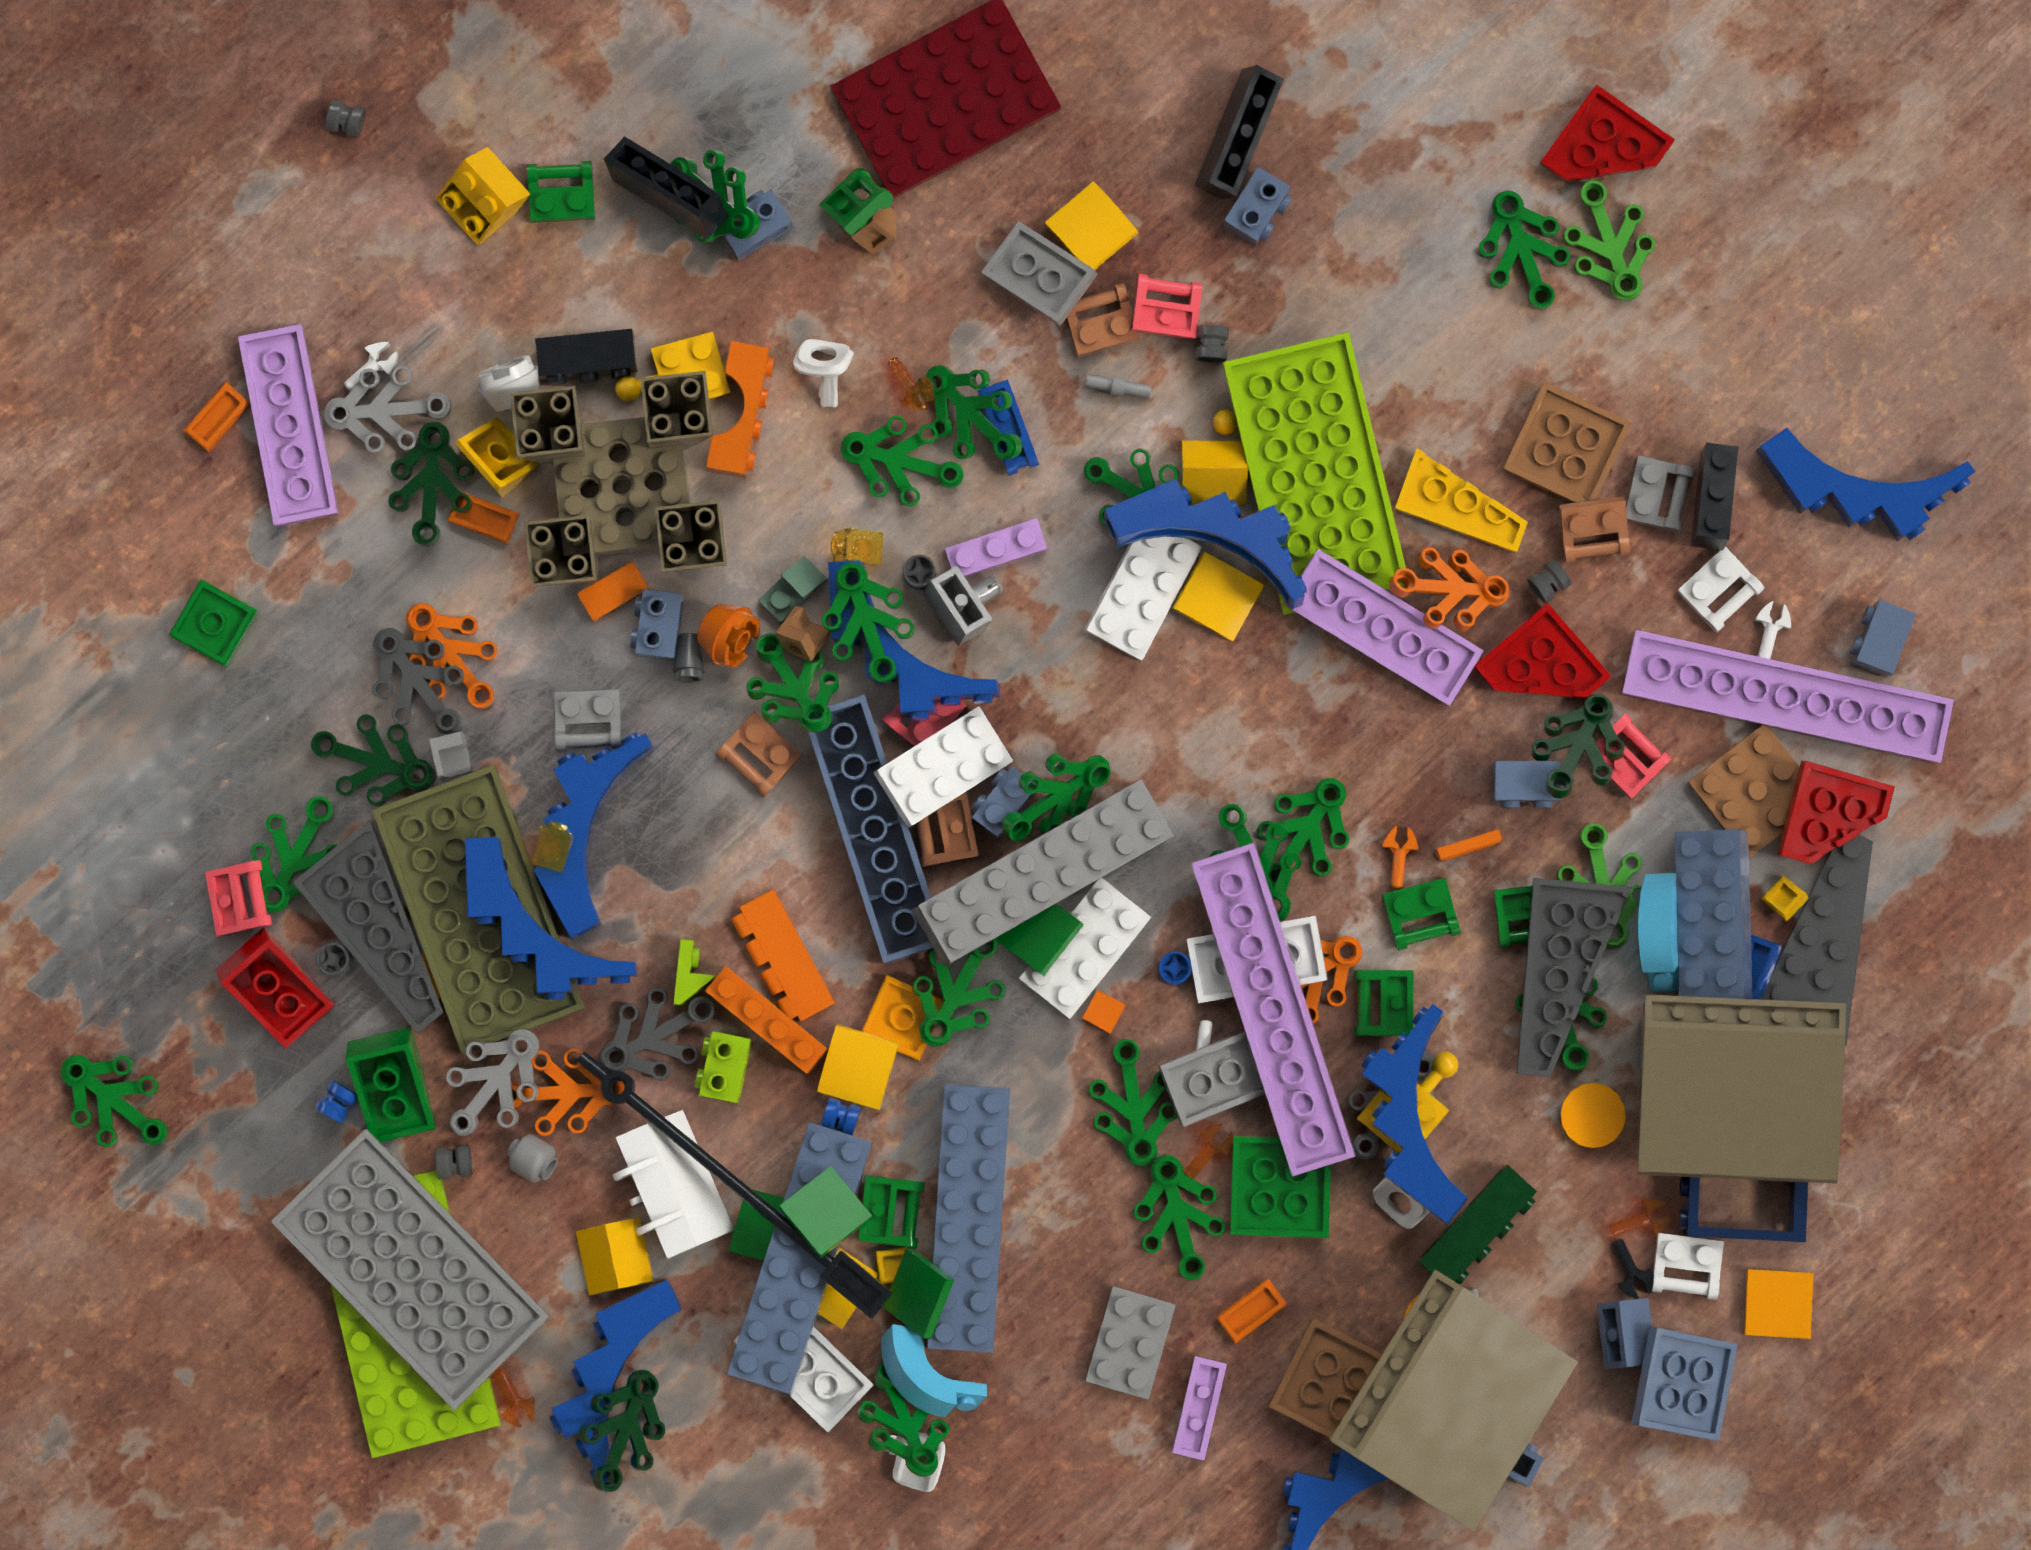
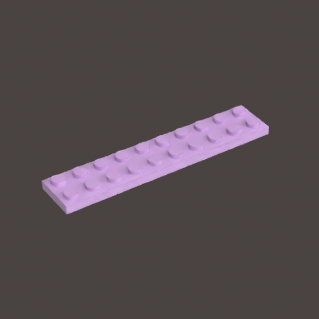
M1635 630L1621 691L1622 695L1754 724L1767 725L1772 728L1940 764L1942 761L1954 699Z
M1255 843L1193 862L1192 867L1292 1176L1355 1157L1356 1155Z

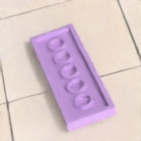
M298 324L238 336L274 526L279 527L339 515L303 325Z
M1316 549L1300 575L1305 583L1307 592L1304 593L1303 605L1292 609L1293 611L1443 703L1451 705L1484 650L1443 625L1436 629L1428 628L1423 622L1424 613L1319 549Z

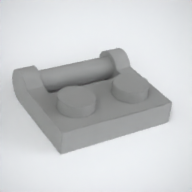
M1638 455L1626 502L1627 521L1673 532H1681L1683 522L1680 521L1688 482L1689 479H1693L1695 468ZM1668 474L1677 477L1666 518L1658 516Z
M620 690L554 692L556 751L566 750L567 747L611 745V748L622 746ZM610 724L611 731L605 733L566 734V725Z

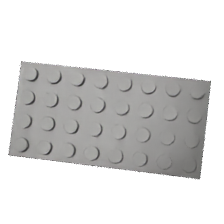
M365 1129L271 1221L453 1410H456L550 1318L539 1304L368 1129Z

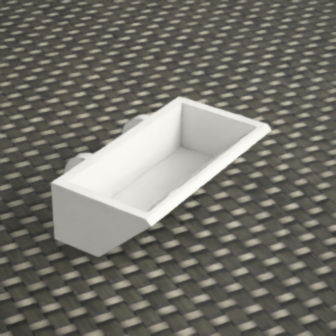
M683 1110L665 1117L697 1144ZM648 1123L616 1137L628 1168L613 1174L614 1181L632 1175L640 1195L630 1199V1204L634 1206L643 1202L652 1221L635 1230L640 1236L655 1229L667 1259L734 1231L710 1172L654 1125Z

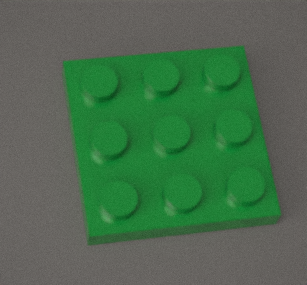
M1233 1136L1230 1235L1329 1238L1331 1164L1292 1176L1280 1138Z

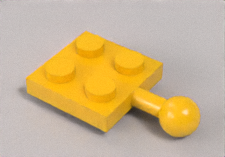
M713 331L651 348L657 374L649 377L706 371L709 401L731 395ZM632 376L620 378L615 387L617 396L625 402L636 400L642 392L641 380H637Z
M1450 1052L1437 1054L1432 1062L1433 1070L1420 1085L1417 1084V1112L1425 1140L1450 1112L1430 1094L1442 1078L1451 1077L1458 1070V1060ZM1380 1090L1357 1117V1120L1400 1154L1403 1149L1373 1126V1122L1376 1120L1372 1116L1374 1111L1383 1100L1387 1103L1391 1100L1390 1097Z

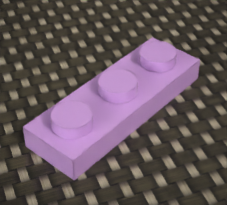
M1037 518L945 548L951 569L958 566L964 577L1047 550Z
M1194 1356L1172 1453L1205 1460L1227 1363Z

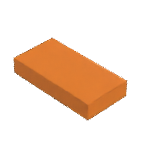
M225 382L183 431L210 452L251 404Z
M470 494L467 495L472 499L473 506L468 513L461 514L453 508L451 509L447 519L448 522L509 545L520 514ZM466 498L458 500V508L465 507L467 503Z
M631 561L578 592L577 595L593 622H596L642 595L643 589H650L635 563Z
M1497 829L1437 848L1434 852L1437 861L1443 862L1497 845L1503 839L1500 830Z
M1267 1278L1215 1318L1236 1344L1288 1304Z

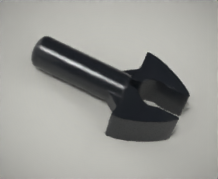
M1617 1239L1611 1244L1625 1272L1624 1281L1618 1283V1287L1630 1297L1639 1299L1636 1291L1633 1289L1635 1276L1636 1279L1642 1280L1647 1293L1651 1294L1653 1286L1652 1270L1642 1271L1637 1269L1624 1240Z

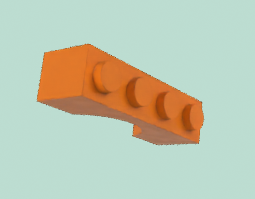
M735 341L730 343L725 375L742 391L745 403L740 420L734 427L724 433L713 435L706 464L708 472L746 479L747 471L753 472L756 452H751L753 440L760 439L763 421L758 420L760 408H766L769 389H764L766 376L772 377L775 358L770 357V349L767 347Z
M727 966L722 969L705 990V992L807 1075H809L829 1050Z

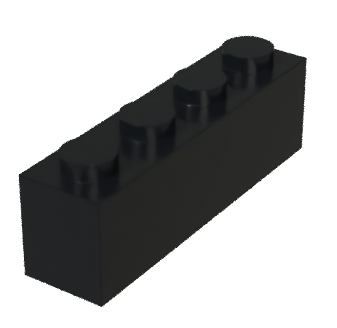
M1258 65L1241 70L1194 186L1220 199L1237 196L1284 81L1283 78Z
M625 136L604 158L612 181L707 239L728 217L719 193Z

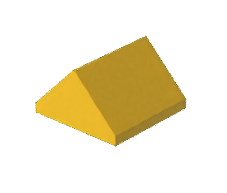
M498 417L458 439L455 443L462 454L501 498L539 466L538 462L517 458L515 436Z
M1182 440L1181 487L1185 486L1191 497V505H1196L1226 492L1229 501L1234 499L1238 506H1246L1248 464L1241 441Z
M640 1217L575 1231L589 1296L654 1281L644 1234L639 1236L635 1230L642 1227Z

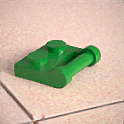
M592 160L582 161V164L537 167V164H527L531 223L595 219ZM583 178V186L539 188V179Z
M859 167L853 170L819 205L852 236L857 230L862 229L867 224L868 219L879 209L890 207L893 202V195L886 188H880L871 179V175L866 169ZM857 189H863L870 196L863 202L854 192Z
M1446 878L1382 894L1397 951L1407 949V945L1448 934L1453 937L1461 934ZM1444 912L1446 922L1408 932H1403L1401 923Z
M1532 886L1493 891L1500 949L1510 948L1511 944L1527 943L1528 929L1509 932L1508 922L1529 920Z
M1354 970V980L1357 981V1026H1354V1036H1400L1403 1032L1409 1035L1413 1029L1414 970ZM1370 981H1380V1026H1370Z
M866 1176L863 1205L871 1213L872 1219L860 1228L858 1241L917 1248L918 1238H915L919 1198L920 1192H924L925 1182ZM897 1189L907 1190L902 1236L892 1235Z

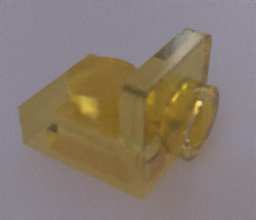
M853 528L836 531L830 546L833 562L861 560L864 565H881L884 533Z
M549 821L548 826L540 824L538 830L540 833L531 860L532 865L560 873L564 872L574 838L572 833L567 832L568 826Z

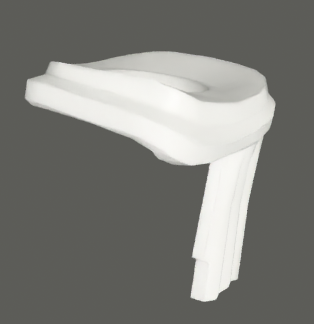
M808 339L801 344L793 360L794 369L800 374L821 377L818 396L820 397V406L836 407L838 405V375L846 371L854 352L845 344ZM817 350L836 357L829 361H819L814 359L811 354Z
M1386 1177L1373 1189L1376 1203L1392 1219L1406 1229L1413 1228L1429 1213L1427 1209ZM1392 1192H1400L1407 1196L1411 1203V1210L1409 1212H1401L1390 1200Z
M918 1432L920 1441L924 1444L928 1435ZM890 1435L893 1439L907 1445L905 1438ZM943 1441L939 1442L935 1450L938 1466L932 1475L920 1477L913 1474L907 1468L905 1460L896 1456L893 1479L900 1485L923 1492L933 1491L944 1462L945 1443ZM885 1449V1451L889 1452L890 1455H896L890 1452L889 1450Z

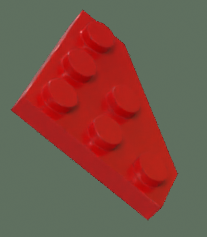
M1596 84L1541 160L1540 165L1564 182L1656 168L1675 139Z
M1548 603L1473 667L1494 692L1585 699L1611 677L1609 672Z
M1801 761L1777 855L1806 864L1814 863L1832 849L1842 846L1860 835V832L1886 819L1895 786L1809 761Z

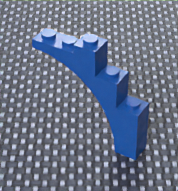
M1785 428L1763 443L1756 450L1800 514L1807 509L1811 513L1815 512L1828 503L1825 499L1827 496L1848 527L1856 522L1862 527L1876 517L1874 513L1876 509L1897 541L1905 536L1910 541L1926 529L1922 524L1930 518L1923 508L1925 507L1929 512L1943 503V494L1950 489L1956 494L1971 483L1968 477L1975 473V470L1967 461L1945 474L1923 481L1906 483L1868 481L1845 474L1824 463L1807 450L1788 428Z
M1174 479L1111 506L1104 511L1105 524L1117 548L1139 540L1160 537L1193 538L1216 544L1240 555L1258 568L1278 589L1290 610L1303 605L1304 593L1307 592L1305 583L1299 574L1295 576L1290 566L1293 564L1287 547H1281V545L1287 542L1288 531L1291 530L1290 524L1283 512L1278 513L1275 505L1239 520L1238 518L1241 517L1239 507L1234 499L1229 501L1226 492L1189 507L1192 501L1185 486L1180 488L1177 480Z
M861 560L828 562L830 608L839 591L836 584L837 571L846 563H858L865 569V565ZM851 574L847 578V584L854 585L858 581V576L855 574ZM864 592L868 605L874 607L870 594ZM852 598L849 599L841 614L843 619L842 627L832 632V640L835 643L840 641L855 610ZM833 615L831 616V626H834L838 622V617ZM875 623L885 655L890 657L896 664L897 673L894 679H899L900 712L904 717H909V721L929 720V715H937L936 702H941V706L960 705V700L973 699L974 704H988L993 702V698L1001 697L1000 684L997 679H970L948 674L929 666L903 649L884 626ZM861 627L852 648H859L860 643L865 644L866 676L870 681H873L875 679L869 671V665L873 658ZM841 646L843 649H848L847 646ZM888 665L880 666L878 670L879 675H887L890 667ZM894 679L891 680V681L888 682V683H880V682H877V681L875 680V684H876V685H890V684H894Z
M636 732L621 740L623 746L612 752L609 748H606L592 756L594 762L588 764L582 753L576 756L572 752L557 761L559 766L553 769L571 804L566 806L565 802H562L547 811L549 816L543 820L558 845L561 854L556 856L555 852L547 854L537 861L539 866L533 870L572 939L602 924L592 902L587 879V845L590 829L600 802L615 779L633 761L654 748L646 733L640 736Z
M499 837L465 839L468 917L476 919L477 925L496 924V918H501L502 955L511 957V962H530V956L536 955L537 993L545 994V1000L565 999V993H573L572 980H577L578 985H597V979L610 978V984L630 983V977H637V963L608 961L582 954L561 944L535 922L527 913L512 888L504 864L502 843Z
M1432 1004L1429 1009L1422 1007L1414 1017L1412 1022L1416 1026L1409 1035L1403 1032L1392 1046L1395 1050L1393 1055L1384 1048H1381L1378 1053L1372 1050L1361 1066L1365 1068L1362 1076L1391 1098L1389 1103L1383 1100L1372 1114L1376 1119L1373 1122V1126L1403 1149L1400 1154L1394 1151L1383 1165L1387 1169L1384 1177L1448 1225L1468 1199L1446 1177L1432 1157L1422 1134L1417 1112V1081L1421 1059L1430 1036L1444 1016V1012Z
M669 1279L595 1314L597 1317V1321L593 1322L599 1338L601 1340L607 1339L609 1344L573 1361L576 1368L571 1371L579 1387L585 1385L587 1392L551 1408L554 1415L550 1416V1420L557 1434L563 1433L565 1438L576 1433L579 1435V1429L584 1424H598L608 1419L609 1413H596L592 1410V1397L598 1393L609 1394L613 1392L615 1383L626 1360L640 1341L660 1322L682 1310ZM603 1398L599 1402L601 1409L605 1406ZM591 1428L587 1432V1436L589 1439H591L593 1436V1431ZM608 1435L601 1437L596 1444H585L580 1439L575 1441L583 1459L589 1457L594 1469L590 1470L592 1479L595 1470L599 1466L604 1465L609 1452ZM605 1472L603 1474V1483L607 1480Z
M1340 1448L1338 1454L1332 1453L1328 1473L1333 1474L1332 1480L1293 1471L1292 1477L1286 1476L1282 1496L1287 1497L1286 1503L1288 1505L1298 1507V1512H1291L1287 1531L1293 1532L1290 1545L1284 1544L1283 1550H1308L1319 1529L1337 1508L1358 1492L1378 1482L1388 1480V1478Z

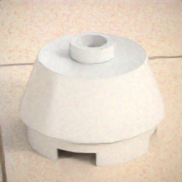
M529 355L515 357L514 361L500 366L496 364L480 372L479 377H476L480 385L478 392L497 412L510 409L512 412L510 393L539 390L538 366L533 365Z

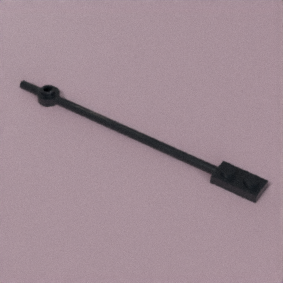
M586 1052L579 1056L577 1062L601 1081V1093L607 1101L614 1104L627 1103L822 1264L826 1269L820 1277L870 1319L874 1318L893 1294L892 1291L843 1251H840L835 1258L827 1253L820 1259L786 1217L635 1093V1082L629 1074L622 1071L609 1072ZM618 1082H622L625 1087L621 1094H617L614 1090Z

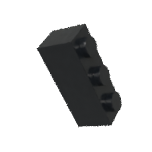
M632 329L535 338L539 378L541 382H547L548 386L567 384V379L579 378L581 383L596 382L599 380V376L611 375L612 379H620L631 376V373L638 372L635 336Z
M1706 442L1700 453L1691 546L1724 550L1729 541L1738 446Z

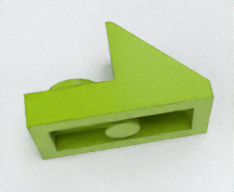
M680 939L674 1005L683 1006L717 977L715 975L692 973L693 967L698 968L700 961V948H695L694 940Z

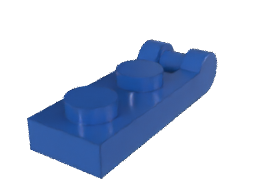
M1007 379L977 390L979 396L992 395L998 391H1006L1012 397V405L1007 410L995 411L993 408H983L987 419L1002 434H1016L1022 442L1024 454L1014 459L1003 460L1006 471L1011 476L1018 473V469L1026 466L1032 468L1038 466L1039 462ZM1000 395L998 397V404L1002 407L1004 399ZM1003 441L1002 449L1006 452L1007 444Z

